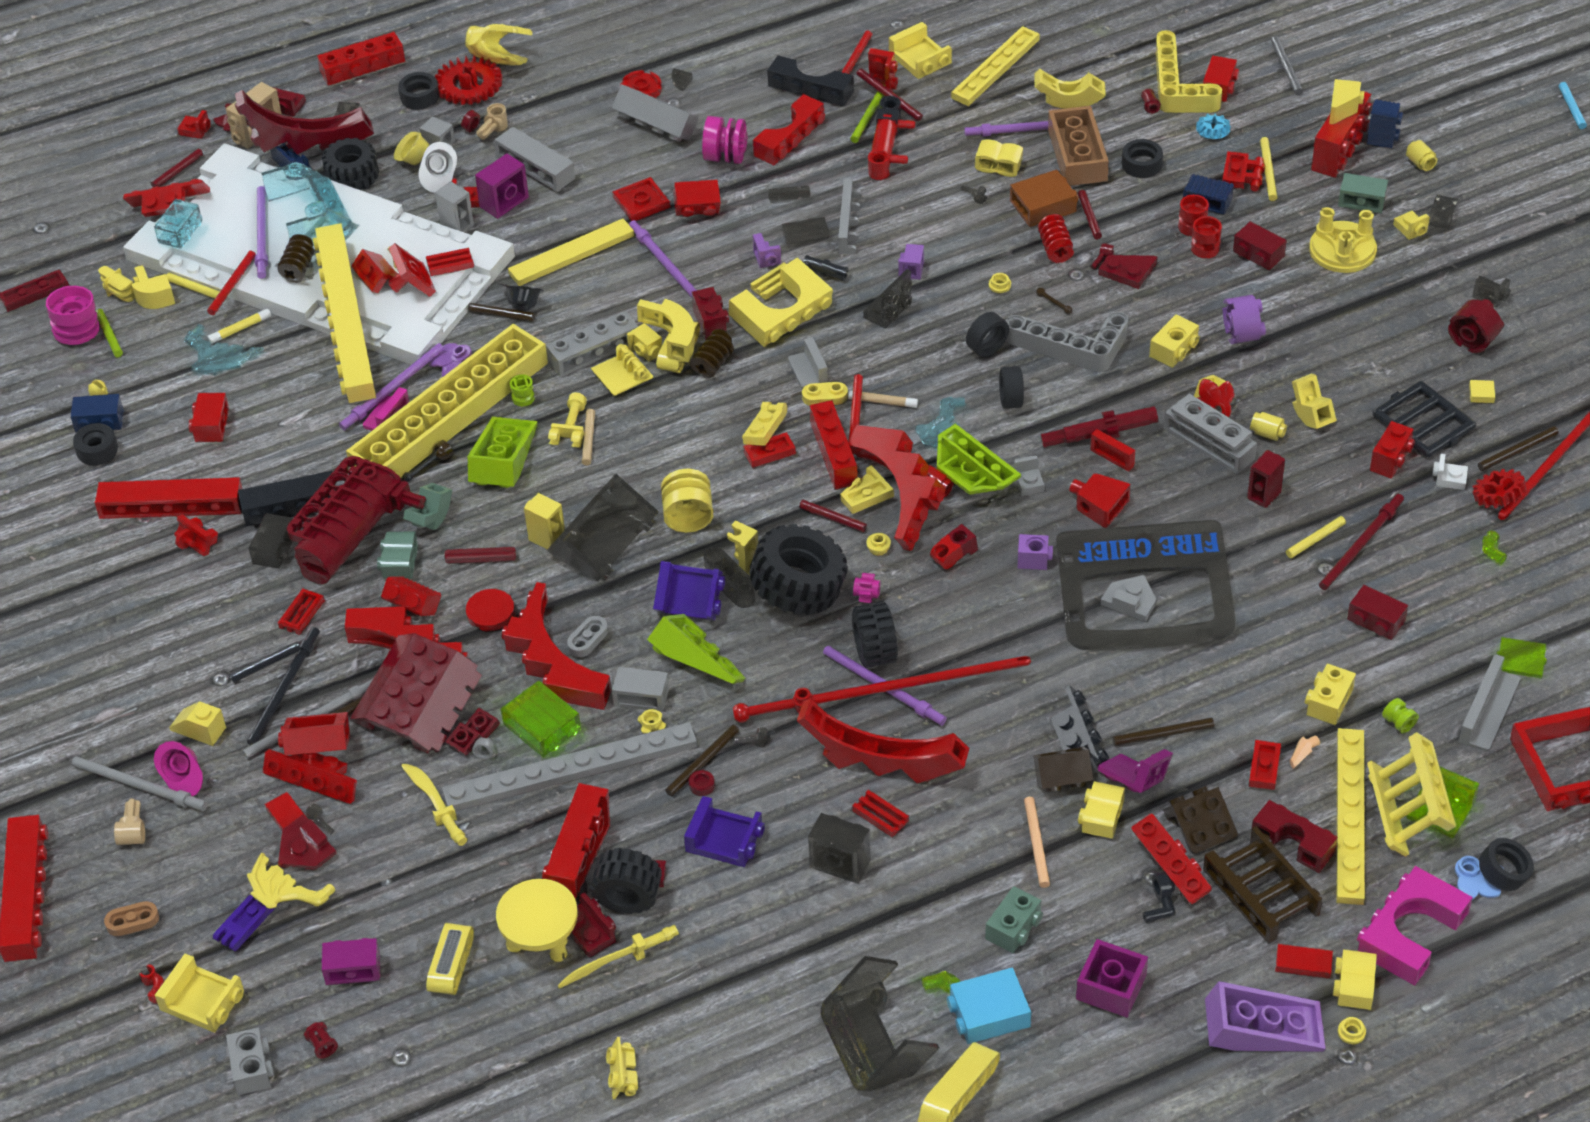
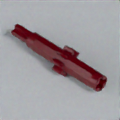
M1152 406L1117 415L1114 414V410L1102 412L1103 418L1040 434L1041 442L1044 448L1061 443L1068 444L1091 438V434L1096 429L1113 438L1120 437V431L1158 423L1156 407Z

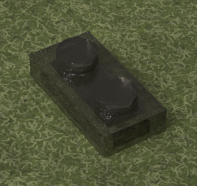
M825 217L782 224L786 245L829 238Z

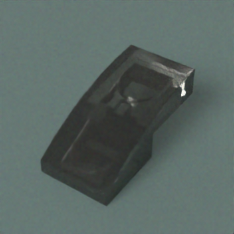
M1436 195L1429 215L1428 225L1449 229L1457 208L1458 199Z

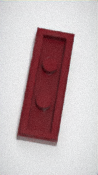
M59 269L1 292L0 301L6 311L9 312L47 297L55 290L69 286Z

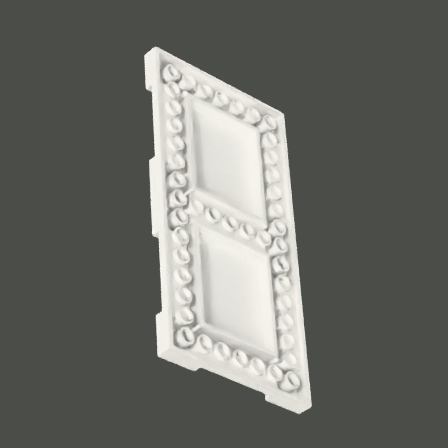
M225 143L199 168L201 175L198 179L203 180L210 187V193L185 197V210L163 214L155 223L148 221L123 247L126 260L143 265L166 275L167 273H172L221 291L248 251L251 250L257 254V187L263 186L266 193V255L268 256L266 277L263 279L257 277V267L255 266L254 258L228 295V298L261 310L268 308L272 314L331 335L330 332L335 331L334 329L330 330L327 316H331V313L327 314L324 300L329 299L328 297L324 298L321 285L326 283L325 281L321 282L318 270L323 267L318 266L315 254L320 252L314 251L312 260L309 263L311 268L306 269L301 282L287 281L278 272V263L292 235L303 234L310 237L313 241V238L317 237L315 228L341 223L350 267L360 251L365 249L382 255L392 268L399 273L388 249L396 243L423 262L429 276L430 273L425 256L469 247L474 268L431 276L430 278L436 292L430 297L409 282L397 293L389 286L388 281L390 279H387L379 293L373 292L351 267L366 348L411 365L436 344H441L467 314L469 304L478 301L515 257L514 246L511 242L479 231H475L470 235L406 213L403 211L401 204L332 180L323 184L260 162L259 155Z

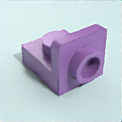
M761 233L753 234V252L759 267L764 268L781 264L780 246L770 247L768 241H764Z

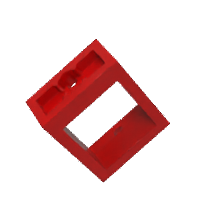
M348 712L286 718L284 726H281V732L278 733L279 748H284V755L346 750L350 739Z

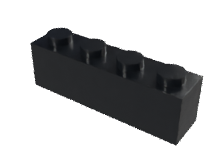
M332 471L238 490L246 526L296 516L332 474Z

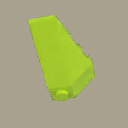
M685 614L663 616L647 639L653 645L654 651L660 655L670 657L732 684L744 682L746 679L729 659L717 654L719 651L717 645L707 642L704 639L707 634Z

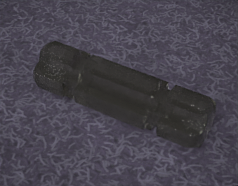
M797 186L783 187L780 190H777V188L768 189V199L770 201H776L779 198L781 200L798 199V197L809 198L811 195L809 186H800V188Z

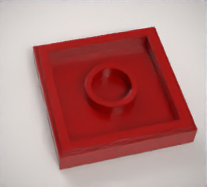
M651 177L612 192L613 198L631 221H637L671 208L670 201Z

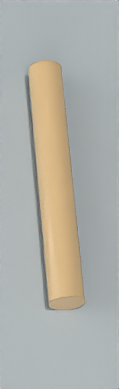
M594 409L586 410L582 464L585 466L591 464L595 422Z

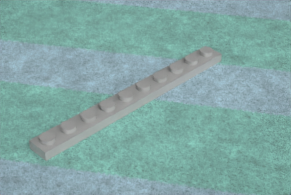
M688 722L442 787L447 807L452 805L455 811L693 749L697 747V740L692 726Z

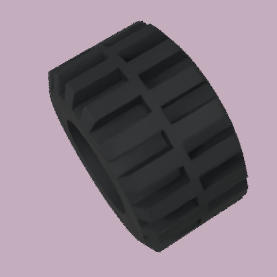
M358 138L338 140L336 143L330 144L329 148H326L324 154H322V163L327 182L332 180L361 190L368 188L369 185H373L375 179L378 178L379 169L376 152L372 144L367 143L366 140H359Z
M885 601L854 606L852 611L853 634L857 653L863 666L869 668L895 663L898 656L897 637L888 605Z
M627 848L606 850L605 853H601L597 858L590 884L591 895L597 899L599 904L616 912L638 914L648 911L654 906L662 876L661 868L658 867L656 861L651 860L650 856L644 855L637 850L634 851Z

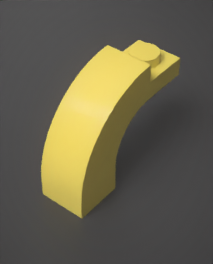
M640 299L637 304L638 322L667 330L670 333L666 341L667 357L689 362L695 347L694 323L690 314L682 306L668 299H664L662 305Z

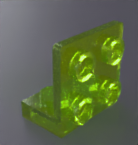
M1440 767L1456 827L1446 831L1433 824L1428 828L1450 838H1455L1476 802L1480 783ZM1421 788V790L1419 791V793H1418L1417 796H1419L1420 794H1422V793H1421V791L1423 790L1422 788ZM1427 803L1406 815V818L1417 822L1427 816Z

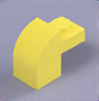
M143 265L134 267L136 277H133L134 283L131 285L135 300L140 306L148 309H159L175 304L166 274L148 279Z
M1311 373L1292 381L1296 401L1292 403L1298 417L1306 426L1318 429L1337 421L1332 400L1321 396L1316 374Z

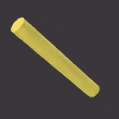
M167 273L166 275L169 282L214 299L220 292L172 273Z
M1339 516L1287 549L1286 555L1289 558L1295 557L1345 525L1346 520L1344 517Z

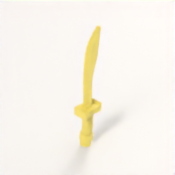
M402 764L403 770L413 783L431 799L437 810L432 811L436 825L444 824L452 840L459 846L464 845L467 842L465 833L454 822V820H457L453 806H445L432 781L421 769L409 764Z
M672 925L644 939L640 933L632 936V946L578 968L562 980L558 988H563L589 975L605 964L633 953L637 961L645 958L644 950L666 940L673 939L679 932L676 926Z

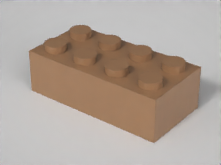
M1091 106L1049 110V136L1061 175L1066 177L1068 184L1071 186L1108 181L1109 161Z

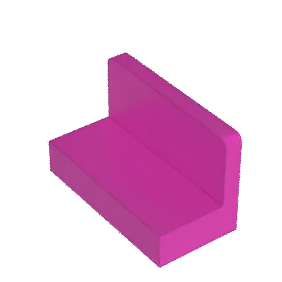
M399 387L392 396L388 395L379 402L363 422V428L370 431L374 430L409 403L407 389Z

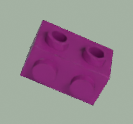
M361 938L349 941L335 940L322 943V973L325 984L333 985L380 980V951L377 938Z

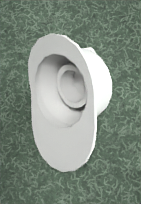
M436 142L427 147L418 175L424 189L435 193L452 181L457 164V155L452 146L444 142Z

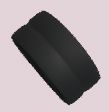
M1020 366L1000 368L999 391L1001 405L1004 409L1021 408L1023 406L1024 383Z
M94 423L86 425L78 430L73 438V445L78 459L87 465L96 466L107 463L115 457L118 451L115 433L105 424ZM101 442V444L97 446H90L94 443Z

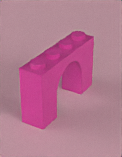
M1417 866L1409 874L1405 873L1398 884L1399 888L1396 892L1392 890L1389 893L1383 909L1378 908L1375 911L1370 926L1368 928L1363 927L1357 937L1359 952L1376 954L1377 965L1414 986L1428 969L1432 952L1402 935L1397 929L1395 921L1406 914L1420 913L1428 915L1456 931L1468 915L1473 898Z

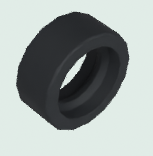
M411 73L403 77L399 82L400 100L408 108H428L435 104L439 98L438 82L429 73ZM416 88H427V89H429V90H427V91H425V92H422V93H410V92H409V91H411V90H413V89H416Z
M1136 139L1130 141L1122 150V168L1133 177L1148 178L1154 176L1162 168L1163 150L1158 143L1152 140ZM1145 155L1153 158V160L1140 162L1132 159V157Z
M994 312L984 313L968 329L966 344L981 357L991 356L1007 340L1009 325Z
M1497 838L1492 841L1479 858V868L1486 880L1496 888L1504 891L1519 889L1531 877L1534 871V863L1530 853L1523 845L1508 838ZM1495 854L1509 859L1515 865L1518 875L1504 870L1498 864Z

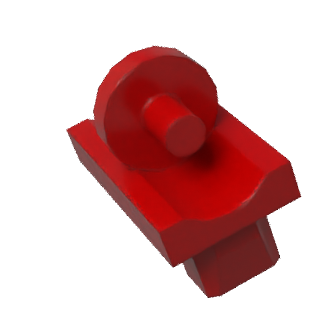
M183 514L177 516L179 526L178 530L174 533L176 537L175 544L181 549L191 547L202 556L209 555L210 546L217 543L218 532L213 528L204 530L202 521L197 517L189 519Z

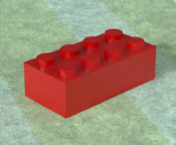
M1364 92L1363 104H1358L1357 113L1335 124H1329L1330 115L1328 116L1315 137L1311 171L1336 178L1339 171L1345 169L1347 158L1353 156L1355 146L1361 143L1363 133L1369 129L1370 120L1368 116L1371 114L1373 103H1370L1371 93Z

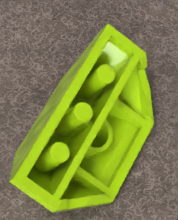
M956 423L938 435L937 469L969 495L1002 490L1021 478V473Z

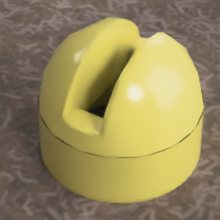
M94 380L88 386L90 396L108 394L107 387L101 380Z

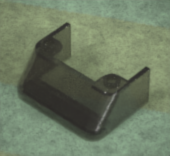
M864 956L821 1005L820 1014L853 1087L858 1091L870 1092L912 1077L939 1049L937 1043L907 1039L896 1050L878 1013L887 1002V991L883 982L898 966L895 960Z

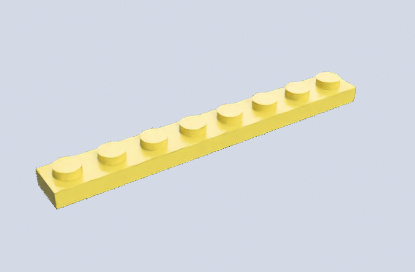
M1338 728L1336 903L1364 905L1365 900L1364 730Z

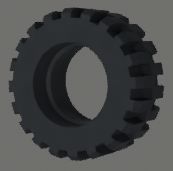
M790 524L788 527L781 525L776 527V529L773 528L767 531L760 538L750 565L749 575L755 591L758 590V595L763 600L766 599L772 607H779L780 611L785 613L787 611L793 612V615H801L802 613L813 615L815 612L820 613L827 610L838 599L848 571L845 554L842 553L841 547L838 544L835 545L834 539L829 535L827 537L823 535L822 531L818 529L816 531L812 530L810 526L803 525V527H799L797 524ZM789 566L800 568L808 573L797 571Z

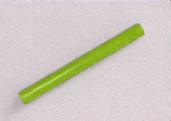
M876 92L850 137L851 142L857 143L878 108L880 100L884 97L880 92Z

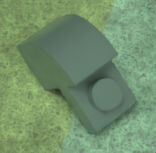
M430 483L420 487L419 495L426 497L424 508L417 509L411 507L406 509L403 519L411 521L414 526L435 530L442 524L447 515L452 489Z

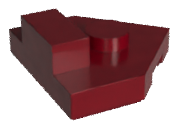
M301 815L282 830L278 860L280 868L303 867L309 870H316L336 855V850L328 842V837L311 819L308 820L304 815Z

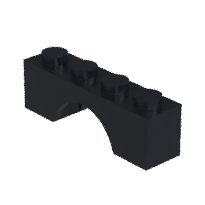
M777 55L767 69L768 86L798 95L805 94L813 99L842 107L846 105L854 93V75L839 71H833L823 76L806 75L798 69L797 60Z

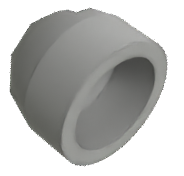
M480 737L474 743L472 752L479 759H489L494 751V743L490 738Z

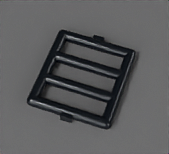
M1423 381L1415 383L1401 393L1395 392L1391 395L1390 400L1372 412L1376 419L1388 427L1391 421L1405 425L1435 405L1443 408L1446 412L1413 432L1412 439L1415 440L1413 448L1425 457H1431L1448 445L1450 447L1458 443L1460 437L1476 427V422ZM1420 391L1429 398L1396 420L1385 414ZM1452 418H1456L1463 424L1429 447L1419 440Z

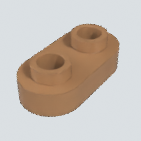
M144 901L111 910L105 916L104 924L109 934L123 936L152 928L159 921V913L154 903Z

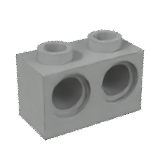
M259 1027L226 1035L232 1077L238 1096L271 1088L269 1077L274 1076V1070L271 1060H266V1054L270 1053L268 1038H262Z

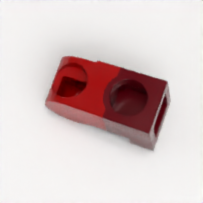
M960 524L934 545L931 549L930 557L943 569H949L966 554L972 555L978 551L976 535L963 524Z

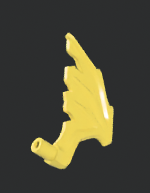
M260 853L251 873L247 874L253 889L251 895L269 909L276 908L280 902L299 900L314 906H321L335 892V888L331 884H327L319 891L309 890L302 886L293 887L296 885L295 879H292L289 874L284 876V870L278 865L271 866L266 871L269 858L264 853Z

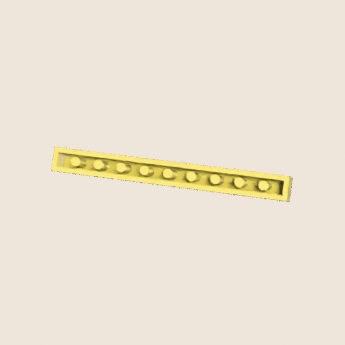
M342 224L315 228L317 237L313 238L315 251L320 252L315 253L317 264L323 267L318 270L321 282L325 281L326 283L321 286L324 298L328 297L329 299L324 300L327 314L331 313V316H327L330 330L334 329L335 331L330 332L333 346L337 345L338 347L333 350L336 362L340 361L341 363L336 366L339 378H344V381H340L342 395L347 394L349 403L374 399L376 394Z

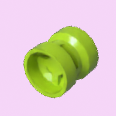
M521 374L514 376L510 380L512 402L520 407L531 405L535 400L531 377Z
M1400 698L1392 700L1382 713V717L1390 723L1393 722L1395 728L1402 734L1411 730L1419 719L1418 713L1413 709L1406 708V703Z

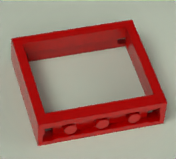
M1590 707L1513 723L1510 741L1546 811L1590 803V780L1555 788L1532 743L1590 731Z

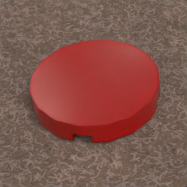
M644 70L631 72L624 76L621 83L654 98H657L662 91L660 77L650 71L649 73H644Z
M498 589L479 591L470 597L466 604V617L469 623L483 631H496L504 628L505 625H508L511 616L514 617L515 615L513 599L505 591Z

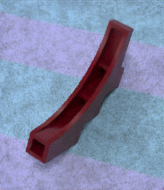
M243 90L235 93V108L240 115L246 117L252 131L250 138L256 147L259 146L264 153L284 142L297 155L317 144L324 151L326 148H329L330 144L336 143L338 140H345V138L364 140L374 134L372 121L361 107L348 113L328 118H294L264 108L252 100Z

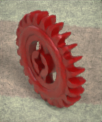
M475 55L472 62H469L467 56H465L464 63L460 62V59L457 57V65H454L449 60L450 68L443 64V70L438 69V74H435L440 97L448 102L452 101L453 104L460 102L461 105L466 103L473 105V102L478 104L481 103V100L486 101L488 97H493L499 91V87L502 86L503 79L501 70L497 67L496 63L491 64L490 59L484 62L483 56L477 62ZM477 76L483 79V83L480 86L478 85ZM457 79H459L460 89L454 85Z

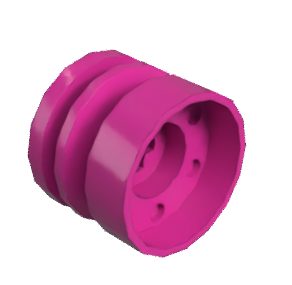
M708 116L703 131V159L719 162L722 153H724L727 163H731L733 159L734 163L741 164L748 140L746 120L738 119L736 123L735 118H730L727 127H725L723 117Z
M65 286L52 292L46 299L47 313L55 340L63 344L76 345L88 342L99 332L100 324L95 311L94 297L87 288Z

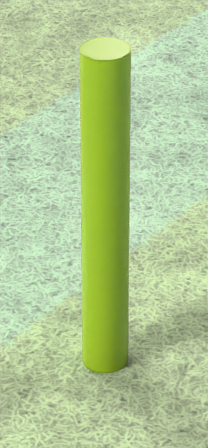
M97 309L96 313L99 324L115 357H121L123 355L122 349L103 309Z

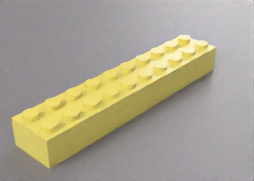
M515 324L510 325L347 449V457L358 456L384 465L401 478L406 472H409L431 455L437 443L441 440L449 441L511 393L510 380L514 376L524 374L531 377L547 365L546 344Z

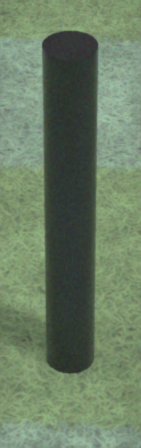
M298 641L229 675L233 683L302 649Z

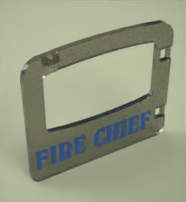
M1203 520L1065 531L1057 535L1056 546L1067 640L1073 647L1080 650H1126L1169 647L1221 640L1231 635L1234 631L1236 618L1222 526L1218 521ZM1072 554L1073 562H1064V555ZM1161 571H1204L1209 576L1214 618L1210 621L1133 630H1090L1085 626L1081 583L1084 580ZM1079 613V621L1071 622L1070 614Z

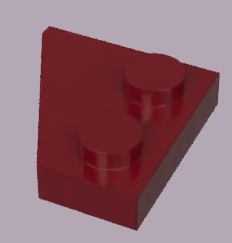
M1108 255L1099 267L1098 275L1139 289L1157 264L1158 257L1147 255Z

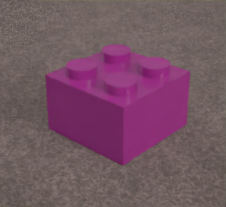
M507 153L475 174L480 208L496 219L529 198L525 165Z
M1096 939L1077 980L1076 1000L1128 1018L1147 976L1148 956Z

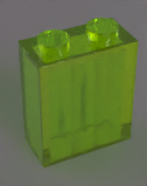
M539 680L501 708L503 725L543 758L550 752L557 750L563 742L570 737H574L581 729L579 713Z

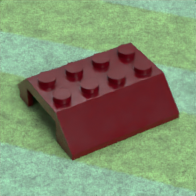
M415 633L399 635L353 712L350 721L370 730H373L376 725L411 740L415 749L429 754L431 749L439 752L447 738L440 731L443 730L450 733L459 717V714L454 712L453 709L462 712L471 696V693L465 690V688L474 690L482 674L476 671L478 665L457 650Z

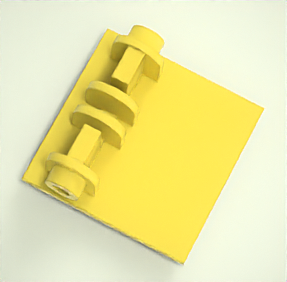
M619 344L616 347L615 357L591 368L613 396L653 378V375L635 354L629 350L628 346Z

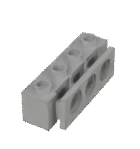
M1190 393L1165 412V430L1238 475L1255 460L1257 443L1250 438L1252 432Z

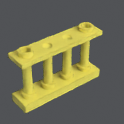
M1417 732L1408 737L1411 745L1408 754L1385 768L1373 761L1367 763L1370 772L1369 780L1373 784L1386 834L1385 842L1392 851H1396L1405 857L1409 855L1406 840L1433 824L1438 825L1446 831L1456 827L1433 742ZM1415 762L1417 767L1416 773L1391 787L1389 777ZM1421 782L1422 794L1397 808L1395 798ZM1427 803V816L1403 829L1400 819Z

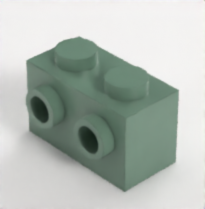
M1344 173L1338 207L1369 210L1382 214L1388 180Z
M1013 886L987 921L985 939L1014 953L1019 945L1023 946L1026 943L1031 928L1033 926L1037 927L1043 916L1041 900Z

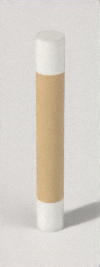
M852 390L849 391V400H852ZM862 392L861 401L912 408L918 407V399Z

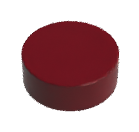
M469 110L462 119V129L468 132L474 131L480 123V114Z
M706 770L696 771L689 777V789L697 796L709 795L715 788L714 776Z

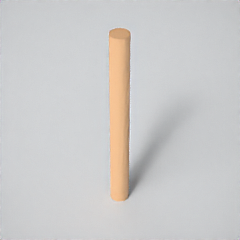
M1026 797L1024 804L1039 885L1042 888L1050 886L1035 800L1033 797Z

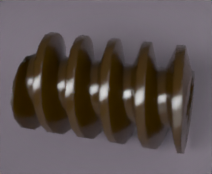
M295 234L289 239V243L277 267L279 274L285 280L298 283L304 278L306 269L309 267L315 251L310 237L303 234Z
M713 330L711 335L708 336L707 340L690 359V367L705 377H714L725 360L734 351L731 336L725 330Z

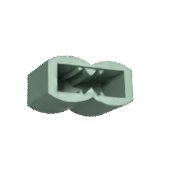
M386 532L385 539H381L380 543L382 555L377 558L378 571L382 572L383 578L402 576L412 578L418 550L416 532Z

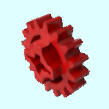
M1502 469L1500 472L1492 471L1490 476L1483 475V480H1476L1477 485H1473L1474 491L1472 492L1479 506L1484 505L1485 508L1493 505L1495 509L1499 505L1505 507L1509 502L1515 503L1516 497L1522 498V493L1527 491V485L1524 475H1521L1520 471L1515 473L1514 469L1505 472V469Z

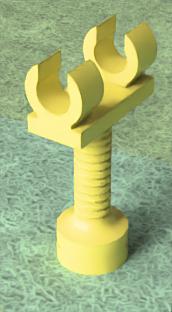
M571 393L569 395L567 406L570 410L566 423H552L548 439H551L549 444L559 445L560 437L571 438L573 442L572 447L581 448L584 439L583 426L574 425L578 412L585 409L587 399L583 394Z

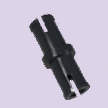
M806 255L803 260L806 266L812 271L820 273V276H830L845 281L848 274L846 272L849 271L848 267L831 263L828 259L820 260Z

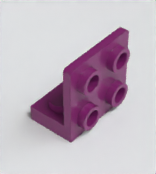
M1163 749L1140 762L1124 754H1118L1100 764L1097 770L1103 773L1107 779L1119 781L1127 785L1129 790L1142 793L1164 780L1173 753Z

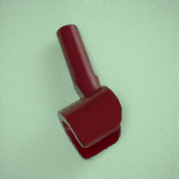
M1106 243L1101 245L1099 255L1091 265L1092 269H1096L1104 257L1114 255V245Z

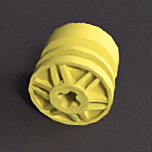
M679 469L668 474L661 483L664 522L669 528L684 533L696 532L705 528L714 517L709 478L706 474L694 469Z

